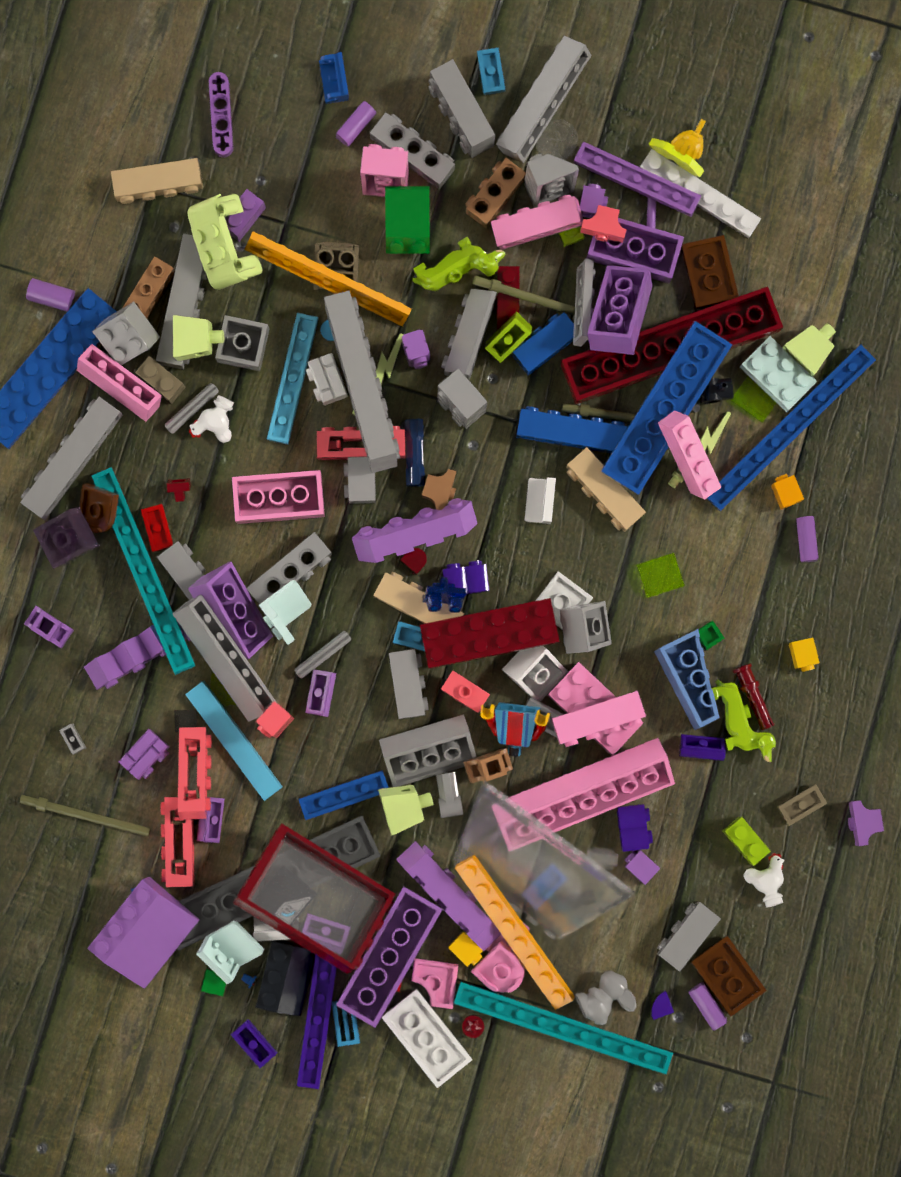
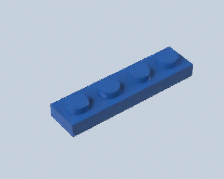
M382 770L298 800L305 820L378 796L379 789L389 787Z

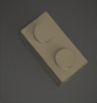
M150 356L135 372L142 381L161 394L171 404L186 388L180 380Z

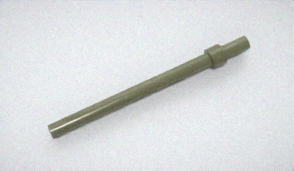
M475 276L473 279L474 285L487 288L488 291H494L497 294L500 292L575 316L574 306L501 284L499 280H488L479 276Z
M563 403L562 412L579 414L585 418L592 416L632 422L636 415L591 408L590 405L586 404L579 406Z
M21 795L19 802L36 807V810L45 812L48 810L149 837L151 828L52 803L49 802V799L42 797L37 799Z

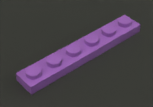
M586 142L582 143L574 159L575 164L692 217L701 199V195Z

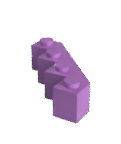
M456 498L449 501V504L442 510L423 508L413 519L392 518L382 529L370 526L363 527L352 537V541L359 561L377 563L383 561V556L396 553L399 556L414 551L413 547L426 543L428 547L444 542V537L456 534V537L466 535L478 523L472 502Z
M177 621L184 639L191 641V639L188 637L186 632L183 630V628ZM152 625L138 636L122 642L112 651L93 659L84 668L97 690L104 686L109 689L118 684V679L132 671L134 673L139 672L146 667L145 664L159 655L164 657L166 653L154 625Z
M415 841L396 860L484 951L501 935L500 931L490 917L475 904L477 901L476 897L469 890L465 893L453 881L456 876L448 868L443 870L431 858L434 853L426 845L421 847Z

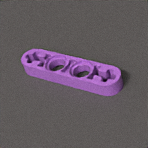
M216 72L209 78L213 148L218 156L228 157L233 152L230 88L227 76L222 72ZM218 78L225 82L221 84L222 93H218L217 85L213 84L217 82ZM224 99L227 102L226 107L221 110L215 108L216 100ZM219 120H225L228 123V127L223 131H219L216 128V123ZM220 136H224L225 143L229 146L225 148V151L217 148V146H221Z

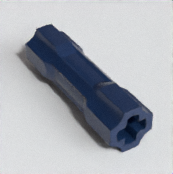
M423 419L405 420L406 486L410 487L425 486Z

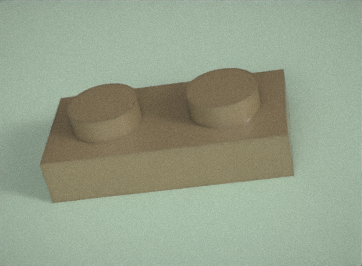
M814 784L777 806L787 825L791 826L826 805L827 802L817 785Z

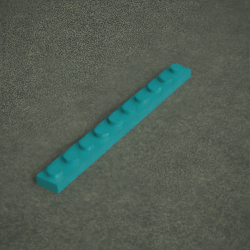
M112 467L92 475L95 486L119 495L113 529L174 674L176 675L195 667L196 665L177 620L172 614V608Z
M460 982L454 1004L663 1074H667L673 1052L464 982Z

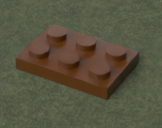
M724 235L682 244L681 249L696 309L720 304L739 297Z
M727 935L691 961L730 1017L767 991Z

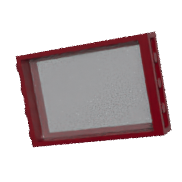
M281 823L269 840L233 904L349 974L353 970L357 971L362 964L363 958L361 956L364 950L368 951L374 940L371 937L374 932H379L383 926L384 921L382 918L385 913H389L395 903L392 901L395 893Z

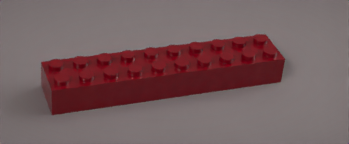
M768 286L641 331L633 355L588 350L563 359L560 365L575 405L661 375L694 321L731 343L732 346L729 350L780 332L783 325Z

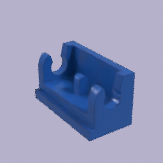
M342 52L321 56L319 65L326 104L348 101L349 94Z

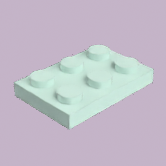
M771 336L740 366L786 412L817 382Z

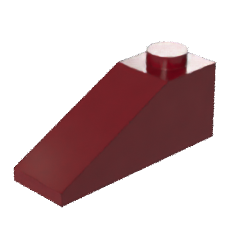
M499 266L497 280L501 281V284L520 289V266ZM498 292L497 330L516 311L519 313V298Z

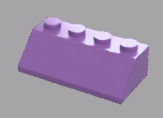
M228 562L200 577L188 588L193 598L199 595L203 596L246 659H250L273 637L232 562Z

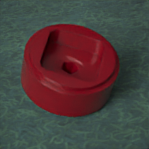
M469 1015L463 1020L462 1030L466 1036L477 1038L484 1031V1022L477 1015Z

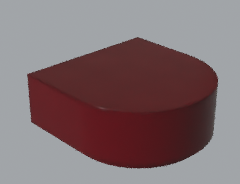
M414 548V551L406 553L400 561L417 575L426 565L427 556L423 550Z

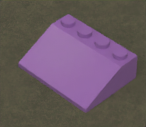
M147 877L140 881L87 949L103 963L145 989L200 919L151 877Z

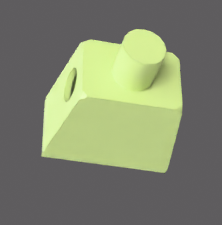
M173 315V357L177 361L211 355L213 343H224V331L212 330V323L209 320Z
M828 323L820 330L811 325L786 343L783 349L813 377L834 348L829 339L836 331Z
M414 785L378 790L391 835H395L424 820L422 808L434 805L431 793L418 796Z

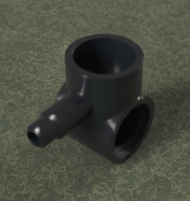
M711 378L700 396V403L712 404L733 399L734 392L731 378Z

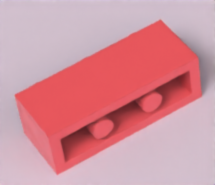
M274 701L256 721L259 724L257 729L268 738H271V736L277 738L295 718Z

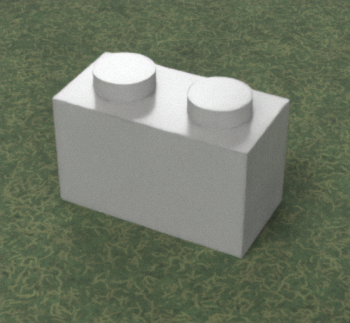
M348 457V463H344V476H348V485H344V497L349 498V504L376 503L375 472L371 473L367 457Z

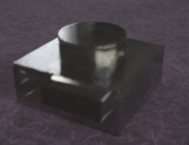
M174 710L175 733H179V728L198 727L197 710Z

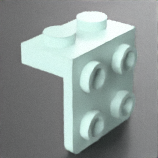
M292 580L262 602L259 607L265 614L263 619L270 628L274 627L271 631L278 640L283 638L287 645H289L295 639L286 628V625L311 607V602L299 584Z
M233 921L206 936L197 955L228 984L234 980L240 966L262 955L264 948L238 922Z

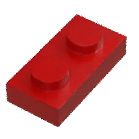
M163 504L141 509L152 552L171 547L174 543Z

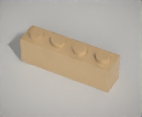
M197 158L111 171L114 196L117 202L122 204H129L134 202V199L140 198L146 201L153 200L155 196L160 195L173 197L179 192L193 194L197 193L198 189H203L200 165Z
M586 447L567 464L566 468L568 471L566 473L574 482L578 480L583 485L582 491L589 498L593 497L598 502L596 506L603 514L608 513L612 517L611 523L618 530L622 529L625 532L646 512L620 483L601 472L604 465Z
M393 571L391 574H384L373 595L374 598L424 624L464 615L461 612L462 608L452 602L449 605L441 601V596L430 592L429 595L422 591V586L412 581L410 585L402 581L404 577Z

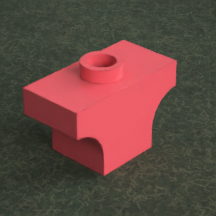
M598 205L594 217L583 219L580 233L595 236V239L607 242L609 239L623 243L626 229L622 228L618 222L620 210Z
M455 671L451 672L441 688L452 698L477 713L481 710V705H484L490 696L489 693Z

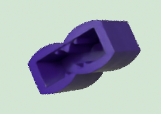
M482 561L468 562L469 566L460 567V563L448 564L447 569H443L445 595L455 596L488 592L487 565H482Z
M644 804L617 807L621 850L625 852L649 849V844L653 843L652 831L647 830V821H650L649 808H645Z

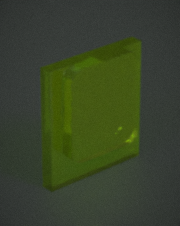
M747 376L734 394V398L731 399L733 403L762 423L776 405V402L749 376Z
M674 553L636 565L647 598L685 586Z

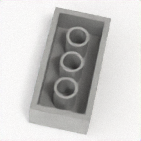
M452 59L430 71V79L428 80L430 93L434 98L437 97L439 99V108L444 117H449L451 122L449 126L453 134L459 135L461 140L459 144L465 154L469 153L470 157L473 158L494 147L495 134L454 60Z

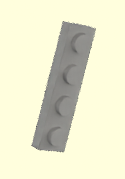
M587 258L578 266L576 278L573 345L580 347L588 340L587 333L594 309L591 307L595 292L594 288H592L595 277V269H593L594 260Z

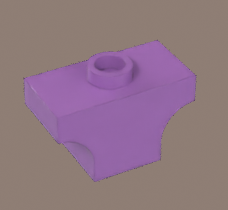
M35 606L24 623L31 630L60 648H63L74 631L38 606Z
M859 800L849 802L851 818H848V825L850 831L854 833L855 845H868L869 837L873 833L884 831L881 810L866 809Z

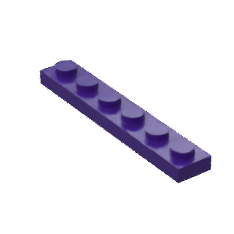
M317 955L315 956L297 1086L319 1089L337 969V967Z

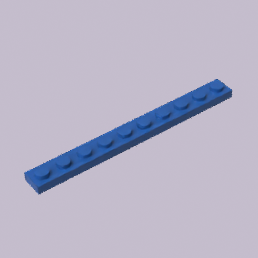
M859 345L719 481L721 488L707 499L721 511L876 359L862 345Z

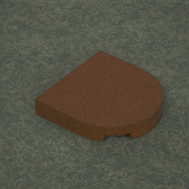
M86 483L82 485L79 507L80 516H83L86 523L85 527L89 531L94 533L106 532L114 524L119 495Z

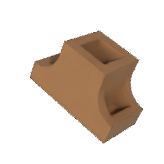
M448 469L444 475L439 477L428 474L422 498L432 501L436 510H442L448 504V500H453L456 492L453 484L457 471Z
M507 748L464 761L470 783L487 782L507 775L508 771L513 770Z

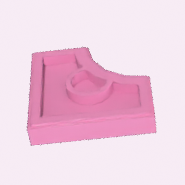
M415 958L411 981L419 983L427 990L431 1006L453 1009L458 964Z

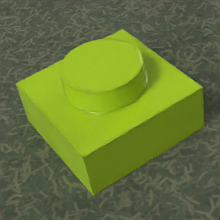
M580 226L558 233L564 247L585 238L584 234L580 233Z

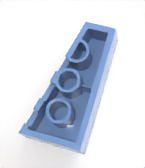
M698 629L654 651L694 730L719 719L714 693L709 681V672L705 665L703 647L701 648Z

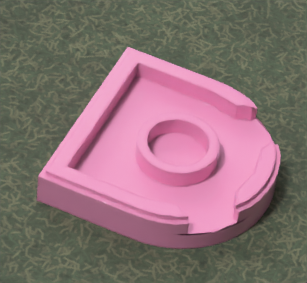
M501 940L471 972L490 990L509 993L516 990L522 983L525 967L515 952Z

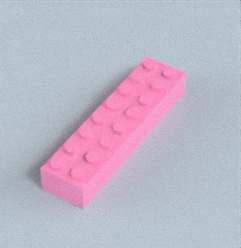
M656 738L492 805L509 849L512 850L674 785L675 782L668 757L659 739Z

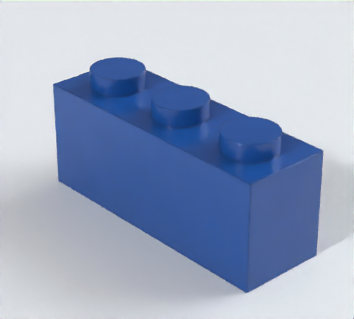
M565 312L561 315L558 313L553 315L548 320L549 324L543 329L541 326L535 329L530 334L532 337L526 342L523 341L512 352L513 358L528 376L573 342L574 323Z

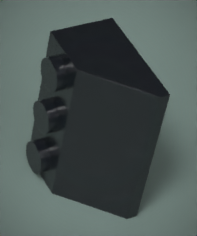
M273 940L256 1008L301 1016L316 954L301 946Z

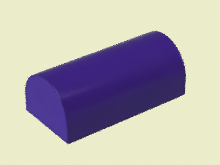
M681 734L679 757L724 761L726 754L724 738Z
M249 1019L231 1034L259 1068L263 1067L278 1053Z

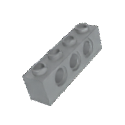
M385 112L371 130L370 139L384 149L401 147L404 151H408L410 146L415 145L419 147V152L415 154L408 151V166L437 189H440L455 170L453 158L446 153L442 155L436 150L437 147L429 140L423 141L419 138V133L411 127L407 129L401 124L402 121L396 115L392 114L390 116ZM393 133H400L403 137L395 141L391 138V135ZM433 158L437 161V164L430 167L426 165L425 161Z
M314 532L246 589L261 604L274 594L268 591L269 583L276 581L280 584L281 589L292 580H295L297 583L301 580L305 582L314 575L313 570L316 567L320 566L322 568L331 561L330 556L332 552ZM306 553L314 556V561L309 565L302 562V557ZM289 567L297 570V575L292 579L285 577V571Z

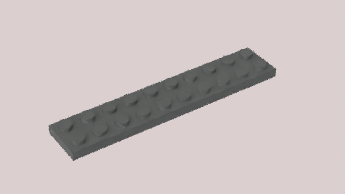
M363 816L310 840L353 868H357L381 856ZM289 849L275 857L250 901L253 902L282 866H285L311 889L337 876L294 849ZM254 866L179 901L200 920L179 945L178 951L204 939L209 934L233 921L239 923L253 916L233 904Z

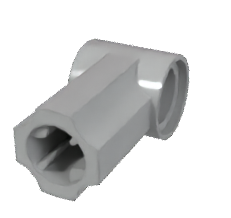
M455 772L436 775L440 796L438 800L441 818L463 815Z

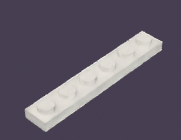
M651 149L640 166L642 169L701 195L698 207L747 238L751 236L761 220L760 217Z

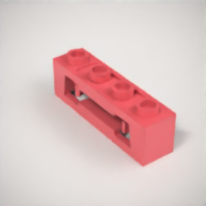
M393 426L394 438L392 439H397L400 450L399 459H405V429H400V426ZM333 427L321 428V431H317L318 460H348V457H367L365 448H343V451H329L341 450L340 440L331 441V439H343L344 442L362 441L360 430H357L356 427H344L343 431H335Z
M206 727L179 728L178 815L180 819H207V811H211V798H207V790H211V776H207V769H211V755L208 756V748L212 747V737L207 734ZM187 746H189L190 756H197L199 799H197L196 790H189L190 759Z
M164 797V802H161V815H165V824H161V837H165V846L161 848V858L165 860V869H162V882H166V887L195 886L194 819H186V823H183V860H186V874H184L185 862L175 863L176 873H173V860H176V842L172 810H175L174 821H182L184 819H180L178 815V797Z

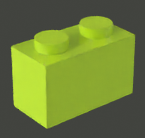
M516 311L486 341L485 349L501 363L532 333V326Z
M738 817L722 830L750 865H756L771 852L743 817Z

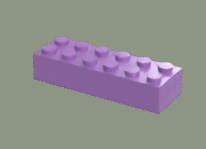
M403 887L385 918L383 926L373 939V944L365 953L362 964L355 971L336 1005L371 1026L376 1027L440 915L442 908Z

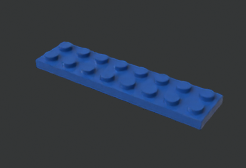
M87 288L0 390V442L8 449L12 447L77 371L78 358L91 344L96 347L100 344V341L92 331L104 319L117 312L89 288Z
M694 321L601 472L639 495L669 447L658 422L673 411L687 416L690 414L732 344Z

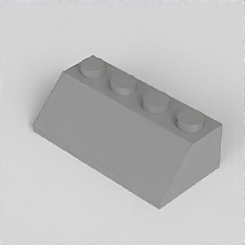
M537 154L529 159L524 186L534 208L538 207L539 203L552 201L574 192L579 172L577 165L550 154L544 156Z
M471 289L469 295L465 294L462 306L465 307L463 315L458 314L455 327L458 328L456 336L451 335L449 341L450 354L449 356L445 355L441 368L445 369L444 375L450 376L459 368L470 381L494 308L497 292Z
M464 714L379 740L393 787H399L465 767L464 761L476 758Z

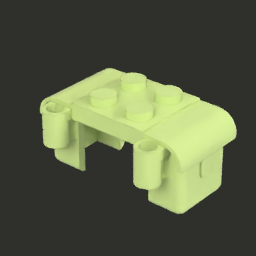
M218 194L192 205L187 213L193 239L196 243L204 271H206L210 285L216 290L229 287L262 273L258 256L237 257L225 217L244 212L237 194L220 197L221 194Z

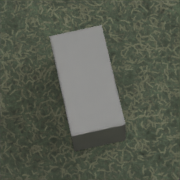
M74 724L59 730L72 755L86 749Z

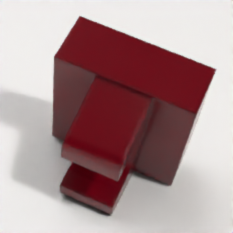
M190 478L168 480L167 493L174 492L175 502L184 501L185 491H190L191 488Z

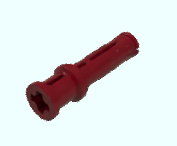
M748 663L734 669L733 673L737 674L741 684L740 689L743 693H746L760 729L765 730L774 726V723L758 688L759 681L755 679L751 670L752 664Z

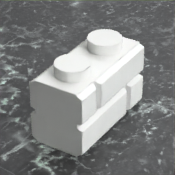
M332 353L308 362L309 368L305 370L309 381L314 380L317 388L313 389L317 402L322 400L323 405H328L348 397Z

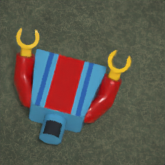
M500 702L495 712L494 704H491L490 709L481 705L480 716L486 719L493 735L498 737V743L508 745V755L515 757L521 755L522 747H529L532 741L539 739L546 730L550 713L541 715L540 707Z

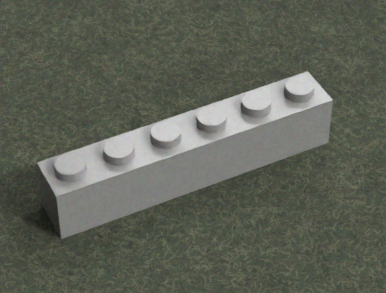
M566 36L557 44L551 58L545 63L539 77L534 80L532 88L527 96L522 99L520 107L510 118L508 126L498 138L496 145L504 155L521 163L525 162L592 56L585 44Z
M183 234L156 358V362L160 365L183 370L185 364H189L190 359L177 361L173 357V315L199 318L200 309H197V306L204 296V288H202L203 279L207 280V274L200 260L193 235Z
M98 397L97 400L93 399L89 403L86 415L83 418L80 417L73 426L75 428L71 435L67 434L60 443L62 446L57 453L54 452L47 461L49 463L44 471L40 470L34 478L36 481L31 488L28 487L21 496L22 501L20 503L43 520H46L123 416L119 410L101 397Z
M202 595L185 602L172 613L248 722L260 717L274 701L276 702Z

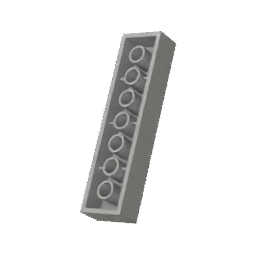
M350 290L324 297L326 315L371 473L397 467L400 450L397 439H392L394 438L391 418H388L386 400L382 398V387L379 377L376 378V366L370 354L368 338L365 337L362 317L359 316L356 297H351Z

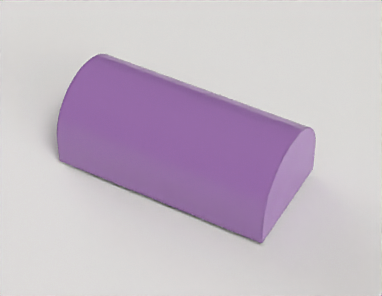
M363 101L338 130L336 138L349 147L376 115V111L366 101Z
M32 278L27 288L26 299L68 312L73 302L75 290Z
M814 517L796 518L801 562H815L818 560Z
M313 670L305 713L324 717L329 716L336 673Z
M207 797L211 798V811H207V819H199L197 841L219 843L224 799Z
M704 982L699 983L688 991L712 1030H716L727 1023L725 1014Z

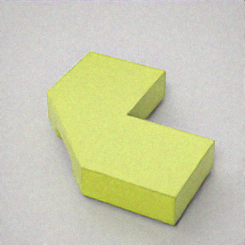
M652 138L648 145L654 151L667 159L675 161L679 167L697 177H701L703 174V168L692 157L677 152L674 149L675 146L669 142Z

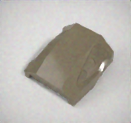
M338 242L315 244V262L323 264L327 268L358 282L359 245ZM314 284L313 290L324 289Z

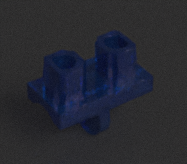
M441 577L440 583H433L432 586L426 587L422 600L423 603H427L428 611L430 612L440 611L442 608L441 603L448 604L450 612L459 613L466 596V588H455V584L448 583L447 577Z

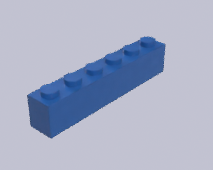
M526 406V409H521L516 438L580 449L587 447L592 451L612 454L628 427L625 426V423L619 421H612V424L603 423L601 418L591 417L590 420L582 419L581 415L569 414L568 417L560 415L558 411L547 410V413L538 412L539 409L536 407Z

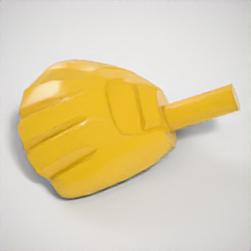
M701 119L695 131H683L677 135L671 142L675 146L674 149L682 155H689L694 160L700 159L703 152V136L700 132L706 121Z

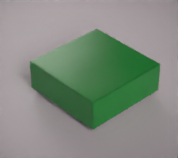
M713 620L698 629L700 643L706 651L725 639Z
M207 969L201 991L223 997L226 983L213 970Z

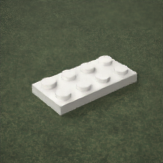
M417 989L382 1016V1019L437 1088L472 1061L470 1055Z

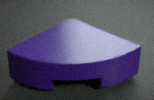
M666 991L660 993L653 1002L651 1009L653 1020L674 1012Z

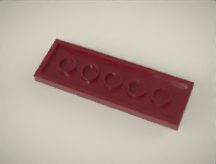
M551 598L420 625L429 669L560 642Z

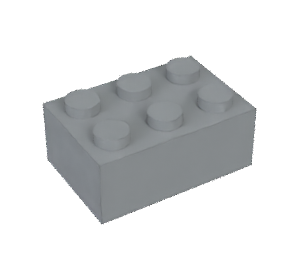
M459 368L438 385L437 398L439 400L437 401L445 411L449 409L452 412V419L459 427L463 425L467 429L486 413L487 401Z

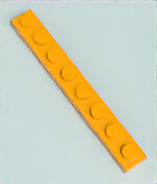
M252 232L244 249L334 294L350 290L351 297H356L359 306L400 326H403L411 312V308L403 303L388 298L384 294L349 279L323 264L312 261L304 255L286 248L284 245L273 242L263 235Z
M475 854L455 866L456 871L556 1010L572 1002L575 998L574 994Z

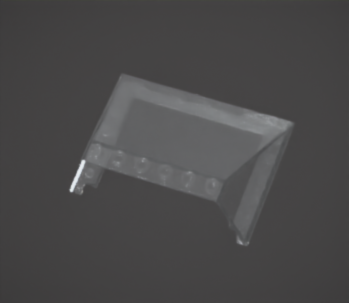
M482 781L480 783L453 860L456 861L454 866L475 854L504 897L510 901L509 904L517 913L520 910L528 915L525 919L535 926L538 923L546 928L544 933L552 939L556 937L563 939L636 893L488 782Z

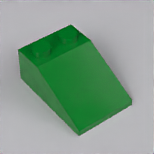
M385 186L386 254H430L429 186Z

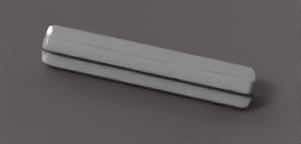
M209 383L165 423L166 429L170 433L177 431L219 392L217 387L213 383Z
M346 631L341 632L296 667L295 673L299 678L305 677L350 642L351 637Z

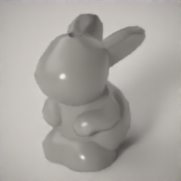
M612 970L605 971L601 975L599 988H590L588 994L584 992L574 994L584 1017L598 1025L607 1023L612 1009V1002L615 1000L626 1011H634L636 1008V999L632 992L628 990L626 978Z

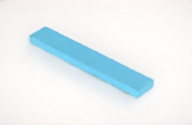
M297 313L267 440L289 445L306 374L305 369H307L319 320L318 317Z
M202 681L185 694L264 801L283 787L205 681Z

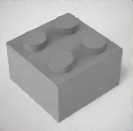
M135 302L130 303L104 319L92 331L113 360L120 365L150 349L160 338Z
M225 315L222 325L224 343H218L215 357L217 362L260 371L270 330L268 324Z

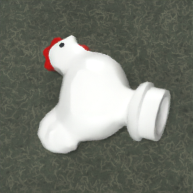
M218 395L217 399L214 400L216 407L204 410L198 420H195L194 424L189 425V433L193 438H199L202 432L209 430L215 433L220 442L230 441L232 434L229 430V419L226 412L233 409L234 402Z
M776 853L768 857L770 861L769 868L762 871L750 868L744 873L745 881L753 884L758 891L766 895L763 898L766 908L783 903V895L777 891L784 881L782 873L784 859L781 858L780 854Z

